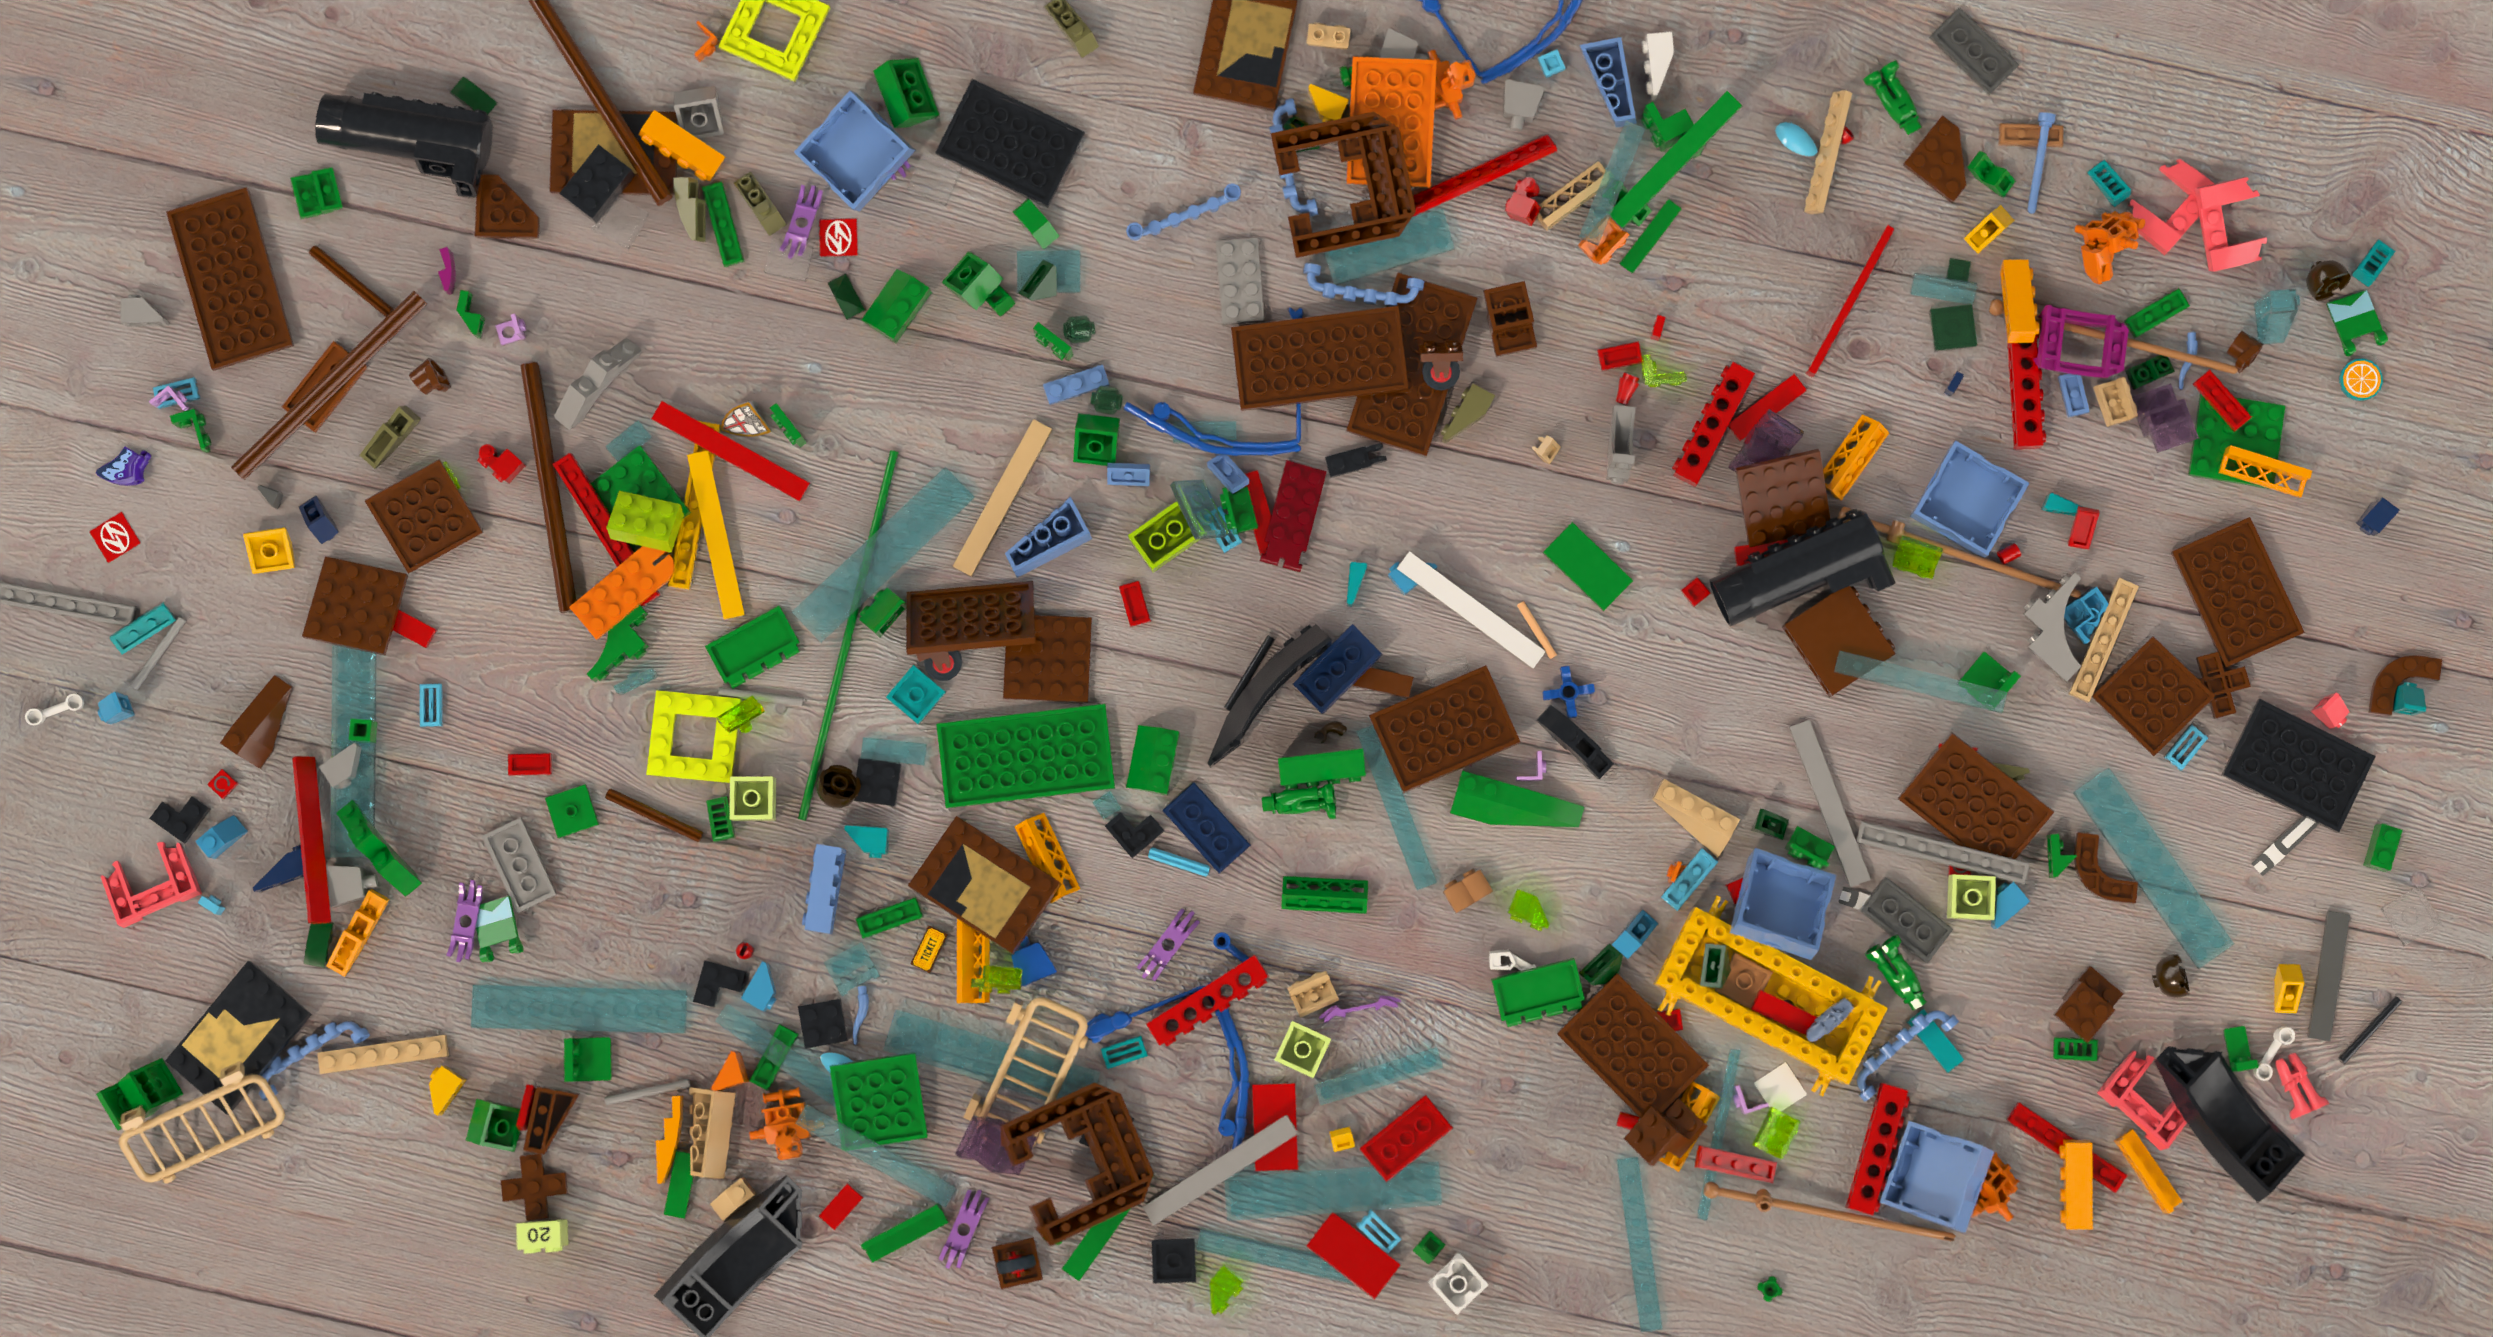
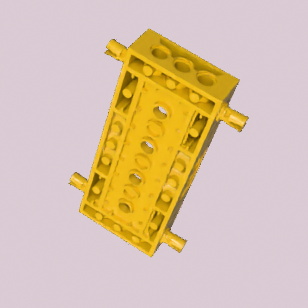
M1717 895L1709 912H1705L1697 907L1692 908L1653 983L1666 992L1657 1010L1663 1011L1668 1004L1666 1015L1670 1016L1677 1000L1682 999L1817 1070L1819 1076L1811 1091L1816 1092L1821 1085L1818 1095L1822 1097L1831 1080H1836L1843 1085H1849L1888 1009L1873 999L1882 982L1877 980L1872 986L1874 977L1869 976L1862 992L1858 993L1773 947L1730 933L1731 925L1720 919L1729 902L1724 900L1718 908L1721 897ZM1705 944L1726 945L1728 947L1729 961L1735 952L1770 970L1773 974L1764 992L1783 1001L1790 1000L1793 1006L1816 1017H1819L1830 1006L1845 997L1852 1003L1854 1009L1829 1034L1823 1035L1816 1042H1810L1807 1036L1714 991L1716 988L1701 987Z

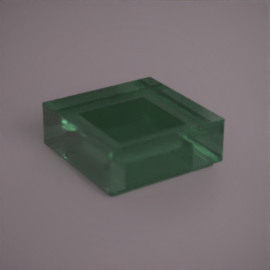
M1950 258L1946 280L1967 283L1971 261Z

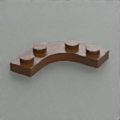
M2412 655L2398 658L2389 663L2378 673L2374 680L2368 713L2391 716L2397 686L2407 678L2440 680L2442 659Z
M2077 832L2074 855L2077 856L2074 859L2077 875L2083 885L2091 893L2102 899L2136 904L2138 882L2116 880L2104 874L2098 865L2099 835Z

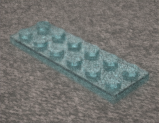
M1442 208L1412 217L1399 237L1324 252L1333 284L1339 285L1455 250V246Z

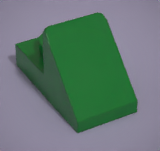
M2050 834L2046 836L2049 878H2055L2064 871L2077 855H2060V852L2063 851V840L2059 839V834Z

